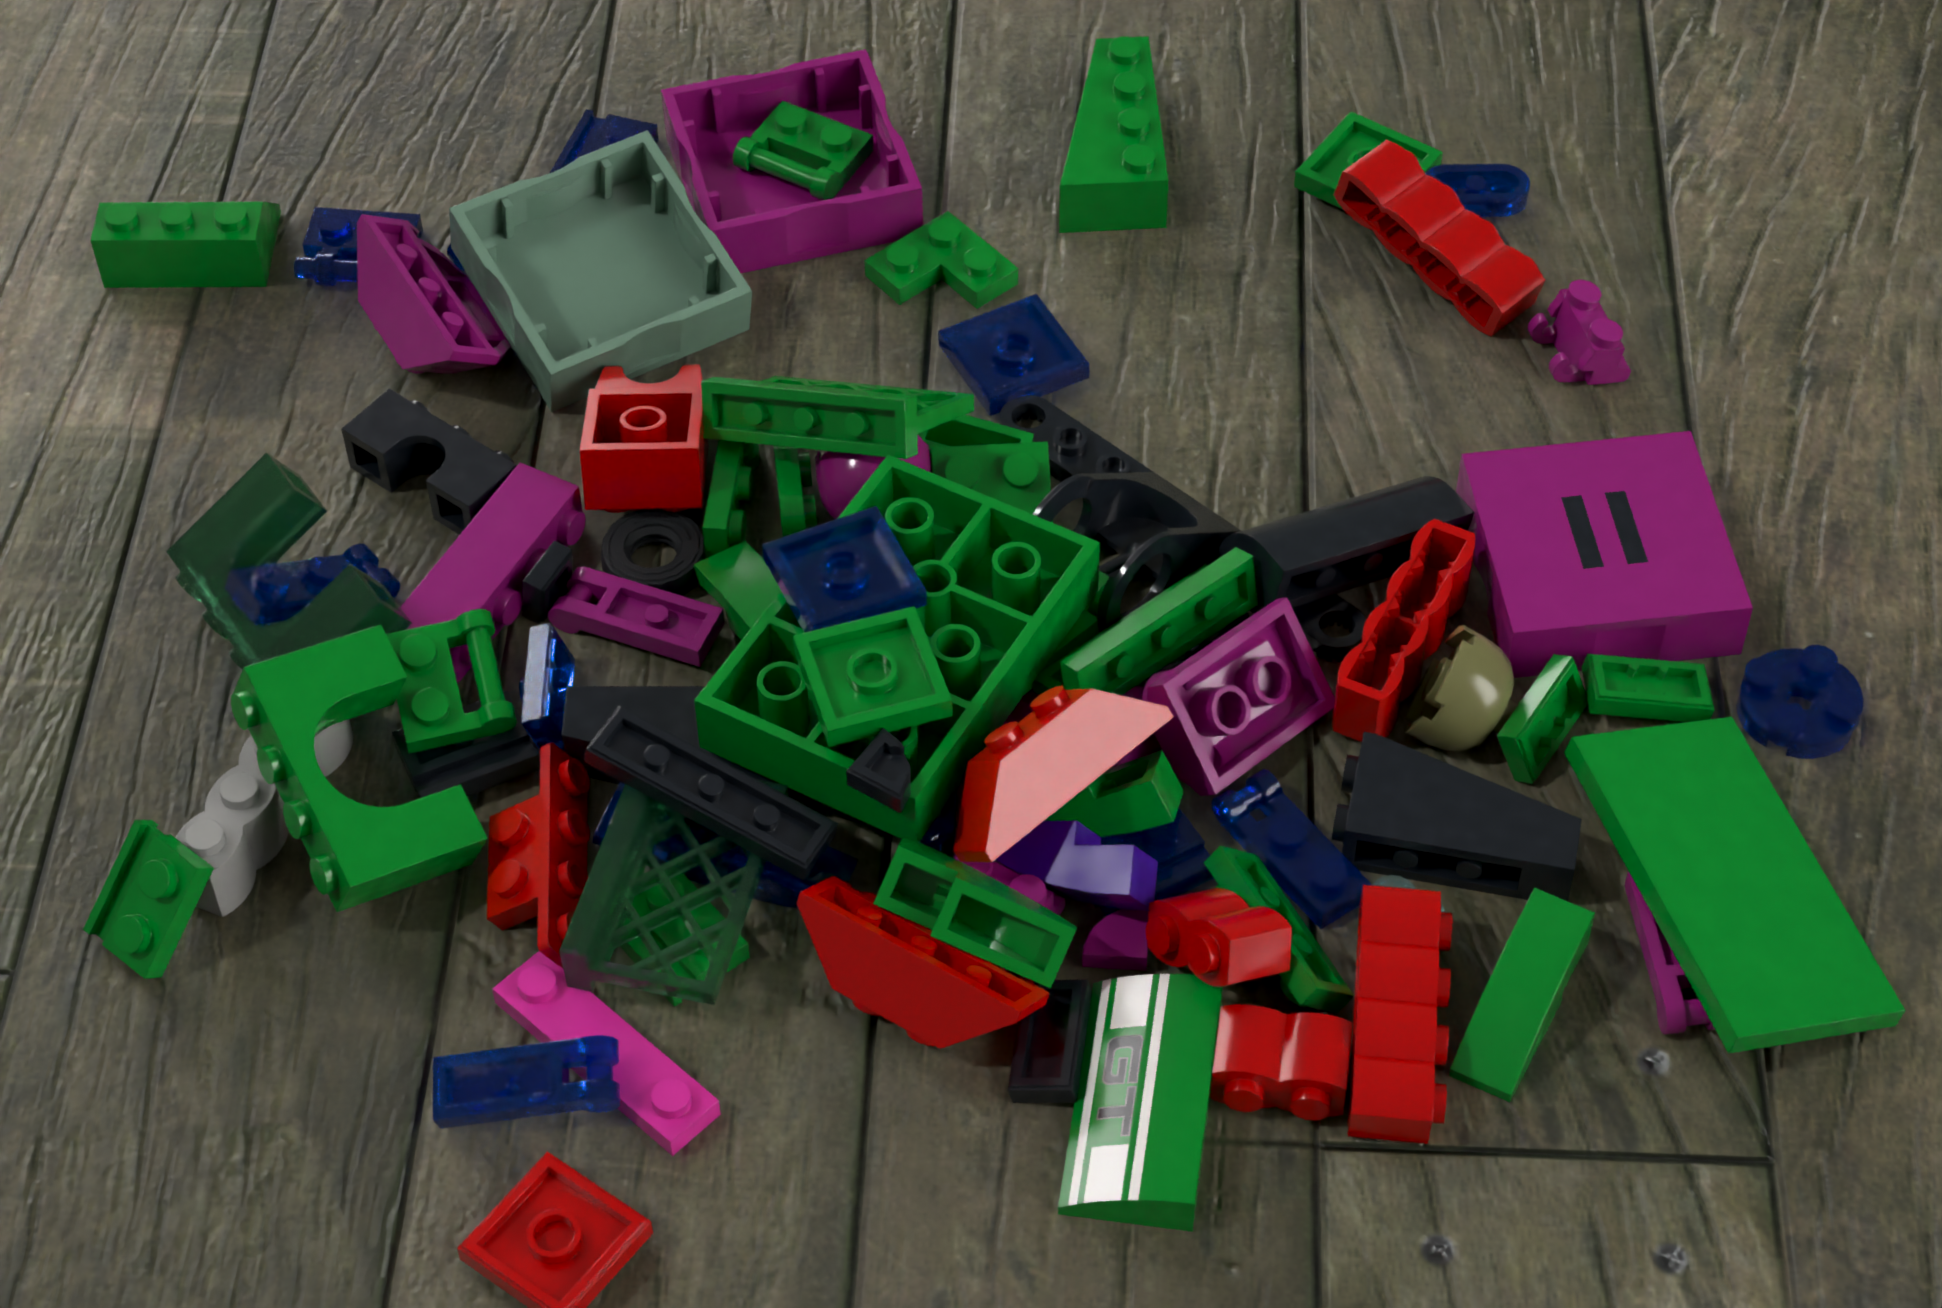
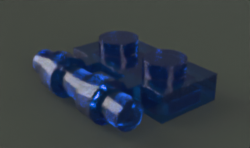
M314 207L302 244L305 257L297 256L294 262L295 278L313 279L316 285L335 286L337 281L358 283L357 222L361 214L408 220L420 231L417 237L421 238L423 227L420 214Z

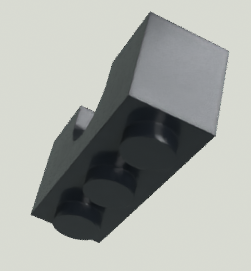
M391 389L384 392L341 428L350 468L392 493L412 477L431 474L426 479L433 519L459 535L517 466L504 452L491 450L473 439L462 427L458 425L451 426L431 414L422 403L416 400L409 401Z

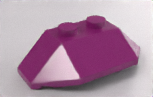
M361 214L357 222L358 302L403 370L416 374L424 372L453 374L496 365L510 352L511 345L472 282L438 248L418 238L417 236L420 231L408 220Z

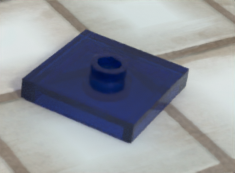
M1037 294L938 331V345L989 416L1000 413L1002 407L1007 402L1021 396L1033 395L1041 397L1090 377L1089 362Z
M877 506L762 544L763 559L804 633L915 606L917 609L927 605V591Z

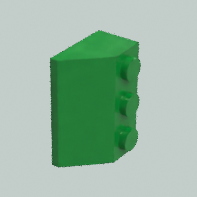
M99 202L90 241L104 288L267 287L281 209L279 204L270 202Z

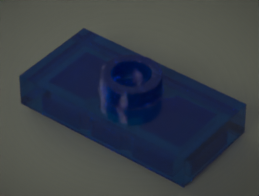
M550 623L530 627L525 677H522L519 682V693L522 701L521 724L539 749L553 742L564 751L561 734L567 686H573L575 658Z

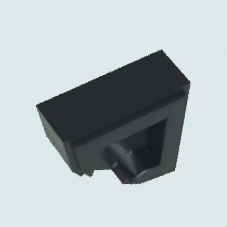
M882 728L846 771L847 785L901 813L911 795V766L904 755L902 743Z

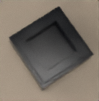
M554 540L525 577L522 588L523 617L540 625L548 617V612L556 599L564 596L568 591L566 584L572 575L573 563L571 548Z

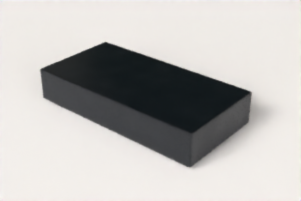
M1088 979L1054 980L1051 989L1034 982L1035 985L1044 988L1050 994L1046 1005L1018 1022L1008 1093L1012 1103H1077L1092 997L1091 987Z

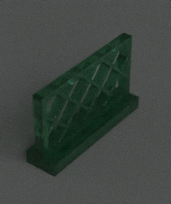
M759 780L789 797L787 785ZM625 784L559 950L567 987L592 992L596 981L715 1005L766 860L742 848L748 857L746 866L721 878L710 859L738 846L737 844L719 836L700 846L689 829L698 823ZM667 815L668 818H669V820L663 822L664 819H665V816ZM679 833L690 851L659 865L652 854L654 845ZM700 865L711 883L680 897L669 879ZM646 866H648L650 871L644 873ZM659 884L671 903L640 918L632 906L634 897ZM737 889L734 897L731 891ZM721 897L729 909L727 918L702 930L690 911ZM681 917L692 936L660 950L649 931ZM626 918H628L630 923L624 925ZM637 937H640L651 956L631 966L610 962L615 948ZM718 941L716 949H714L711 944ZM701 949L710 962L704 981L677 976L670 964Z

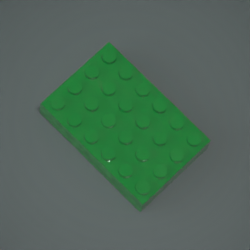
M887 455L695 698L699 747L900 839L906 836L920 842L959 787L968 761L987 747L984 743L985 738L1004 724L1097 593L1100 542ZM915 606L952 698L953 716L889 732L902 743L904 755L911 766V795L902 812L899 813L847 785L846 771L877 735L831 747L828 746L794 654L793 635Z

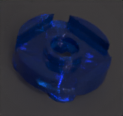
M1810 645L1805 649L1789 648L1775 650L1750 660L1745 668L1736 709L1743 728L1756 742L1767 748L1769 740L1778 746L1786 747V756L1798 759H1815L1838 752L1850 741L1852 732L1858 727L1864 698L1858 681L1845 666L1838 663V657L1833 650L1822 645ZM1796 696L1807 699L1811 702L1810 709L1803 710L1800 704H1789L1786 701L1790 697Z

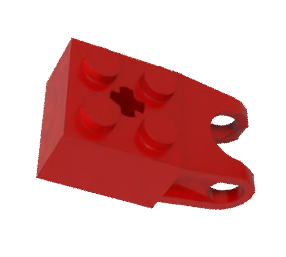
M700 364L684 365L676 376L659 383L632 381L624 375L621 366H605L595 389H589L579 450L585 510H605L611 513H620L629 509H663L669 512H679L688 508L703 507L709 442L707 438H703L701 387L703 379Z

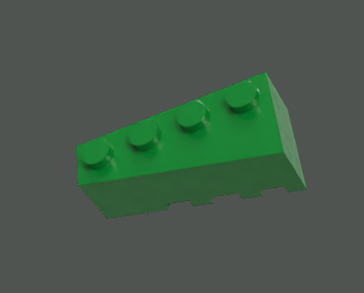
M1121 36L1117 38L1096 39L1060 182L1059 233L1166 228L1169 180L1149 36Z

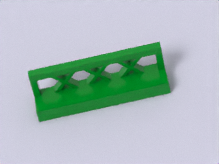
M1235 547L1211 564H1205L1043 669L1032 683L1033 692L1040 695L1051 688L1063 686L1065 690L1093 688L1118 695L1125 694L1258 605L1253 555Z

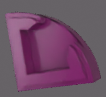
M1120 909L1098 922L1085 941L1082 967L1147 971L1148 946L1146 925L1149 911Z

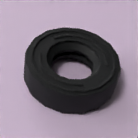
M640 509L625 514L610 526L602 540L601 563L603 572L684 596L697 586L698 580L694 564L706 559L704 537L698 525L681 512H669L663 509ZM649 543L667 544L676 551V556L672 562L658 568L638 566L631 557L637 548Z

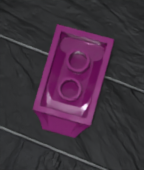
M1287 597L1276 599L1174 669L1163 670L1153 674L1146 682L1142 697L1143 701L1168 706L1174 717L1154 732L1177 778L1189 785L1200 796L1218 794L1333 709L1335 697Z

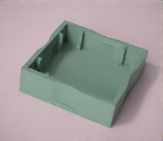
M648 130L578 157L570 164L550 174L519 180L449 208L451 248L551 412L587 398L589 389H595L605 366H621L624 375L632 379L750 329L751 288L715 233L694 212L687 198L684 185Z

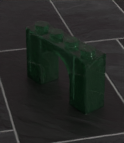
M267 452L166 551L180 570L175 576L177 582L190 596L200 602L202 601L207 608L202 613L203 619L216 633L225 639H229L233 645V648L229 651L232 660L243 670L246 666L380 624L386 634L406 630L412 622L385 586L352 564H349L299 613L285 621L267 624L263 609L265 587L273 568L280 558L327 512L301 475Z

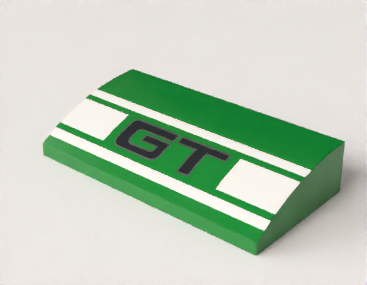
M1195 974L1133 975L1093 983L1078 1098L1073 1108L1058 1204V1215L1193 1232L1223 987L1211 986L1200 980Z

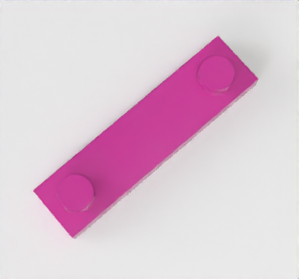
M540 951L492 988L495 1003L670 1155L674 1156L721 1115L719 1100L561 966L555 964Z

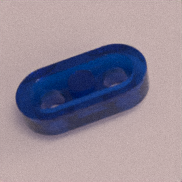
M1446 164L1435 166L1425 173L1451 187L1458 195L1464 208L1480 217L1512 216L1521 212L1528 202L1529 177L1524 171L1512 165Z

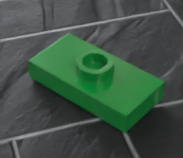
M1553 654L1497 734L1514 781L1531 784L1535 782L1588 705L1586 691L1572 656Z
M1587 654L1582 665L1590 714L1693 722L1709 720L1714 712L1705 664Z

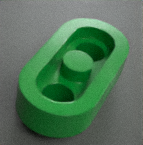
M773 445L783 543L807 541L806 530L817 529L814 494L803 495L802 487L812 486L809 452L798 453V449L794 447Z

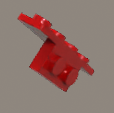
M551 742L540 748V794L489 817L487 920L503 931L538 916V950L555 964L561 966L571 976L576 977L587 971V945L590 938L587 927V893L590 888L587 875V842L590 838V830L587 823V792L590 788V779L585 767L578 759L572 758L555 743Z

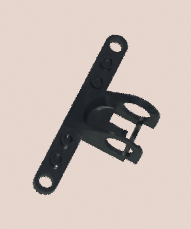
M1024 395L1009 400L1002 407L1000 412L1001 425L1033 433L1032 442L1048 441L1050 475L1061 482L1046 495L1033 512V515L1052 522L1059 511L1068 503L1082 498L1083 508L1079 521L1073 530L1074 532L1098 541L1100 544L1105 543L1120 555L1126 553L1129 544L1137 541L1144 543L1130 556L1121 569L1108 575L1109 578L1103 588L1097 608L1099 633L1205 564L1209 565L1219 559L1221 555L1218 553V550L1224 539L1233 533L1241 531L1046 399L1033 395ZM1028 415H1031L1032 420L1037 417L1038 422L1042 421V424L1035 428H1022L1015 423L1016 420L1018 422L1021 421V416L1024 417V420L1028 419ZM1144 571L1156 578L1150 591L1135 607L1127 612L1120 613L1121 600L1131 580ZM1337 594L1293 607V611L1312 651L1316 652L1317 657L1322 658L1325 656L1327 661L1332 662L1334 658L1338 659V662H1342L1344 657L1354 647L1361 644L1366 618L1358 608ZM1258 599V605L1249 610L1253 614L1264 608ZM1334 622H1337V626H1341L1343 623L1345 629L1349 628L1351 634L1343 638H1333L1324 634L1321 629L1322 627L1326 628L1327 623L1330 626H1334Z

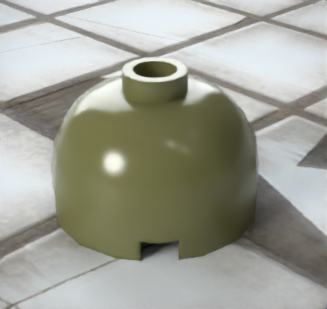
M1462 625L1458 626L1444 642L1454 648L1449 657H1444L1441 661L1434 658L1416 689L1406 714V718L1414 722L1404 727V733L1442 750L1466 751L1479 746L1492 731L1497 734L1500 732L1518 706L1517 702L1510 699L1514 687V675L1509 659L1502 649L1488 638Z

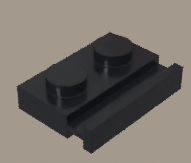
M504 691L505 699L513 704L517 719L516 726L509 731L410 754L408 753L403 728L392 732L395 748L420 798L460 784L466 796H470L540 770L539 753L533 747L529 733L508 691ZM480 700L463 706L464 713L478 711L482 707Z

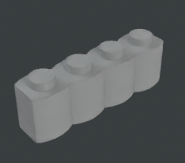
M350 719L327 727L314 738L315 756L325 777L343 763L351 750L353 731ZM251 735L241 749L239 765L224 773L209 791L205 802V811L189 820L175 837L214 867L196 907L221 917L234 911L247 898L256 879V870L266 865L279 853L289 833L283 815L284 802L275 784H268L260 772L257 762L258 748Z

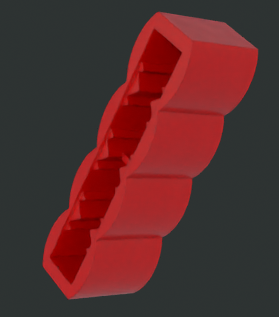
M1385 140L1342 171L1334 193V197L1342 209L1357 223L1373 230L1378 240L1391 254L1399 260L1412 265L1418 276L1430 289L1441 297L1451 300L1462 317L1474 328L1492 337L1535 303L1545 283V278L1539 271L1537 264L1529 256L1522 254L1511 246L1505 245L1495 226L1479 215L1466 210L1451 187L1432 176L1426 175L1419 161L1410 151L1405 150L1392 141Z
M1437 519L1429 521L1417 532L1411 545L1409 561L1403 563L1389 580L1386 601L1377 606L1365 621L1361 644L1354 647L1340 664L1332 721L1334 732L1362 742L1364 732L1378 734L1385 738L1391 733L1397 721L1400 702L1413 693L1420 681L1423 661L1439 648L1444 638L1447 619L1453 616L1466 600L1475 549V534L1473 532Z
M1363 885L1357 931L1347 1124L1348 1137L1428 1144L1432 1123L1444 1124L1447 1085L1435 1083V1065H1446L1449 1026L1437 1025V1007H1448L1451 969L1439 968V951H1450L1453 914L1441 912V891Z

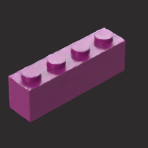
M519 462L389 620L391 633L454 620L464 612L485 609L492 614L495 626V633L491 636L493 641L505 625L512 624L517 618L522 606L523 580L552 542L555 540L568 547V545H574L580 539L585 528L586 517L582 509L579 486ZM467 645L449 648L457 685L472 667Z

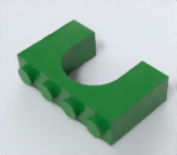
M381 624L243 668L231 696V708L237 724L241 729L249 730L258 748L257 762L260 772L268 784H275L284 802L283 815L286 826L295 839L301 838L311 858L309 866L312 880L321 894H328L336 912L473 864L488 839L461 784L401 805L376 807L356 802L340 793L329 783L318 765L314 749V738L317 734L333 724L394 705L407 679V675Z

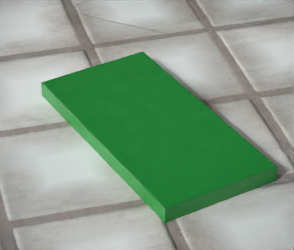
M1733 717L1571 737L1564 754L1728 1054L1897 1025L1906 1011Z

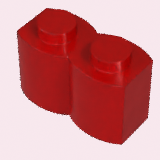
M1214 888L1149 903L1148 922L1146 925L1147 946L1160 961L1173 967L1188 966L1200 980L1216 987L1290 971L1292 926L1280 913L1269 907H1249L1239 895L1225 888Z
M1246 1004L1221 1006L1210 1098L1239 1112H1253L1260 1108L1278 1107L1292 1112L1301 1119L1311 1121L1343 1115L1353 1022L1322 1013L1302 1012L1285 1014L1271 1008Z

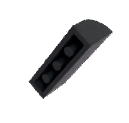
M1423 476L1233 533L1224 539L1218 553L1222 557L1237 547L1253 555L1257 599L1266 607L1276 599L1287 597L1293 608L1391 577L1403 563L1409 561L1413 539L1426 523L1437 519L1468 531L1475 512L1446 482L1436 477Z

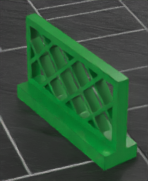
M773 376L762 381L711 377L701 381L703 438L881 457L890 455L895 458L908 459L918 455V433L974 412V394L784 376Z

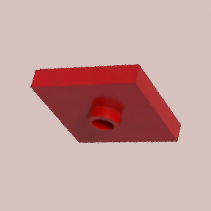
M547 1151L457 1247L462 1262L528 1308H587L653 1234V1229L649 1219Z

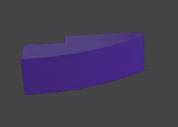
M1077 820L1043 821L995 860L1019 875L1030 874L1037 876L1044 882L1046 889L1080 902L1114 909L1149 911V903L1155 901L1158 861L1135 845H1101V837Z

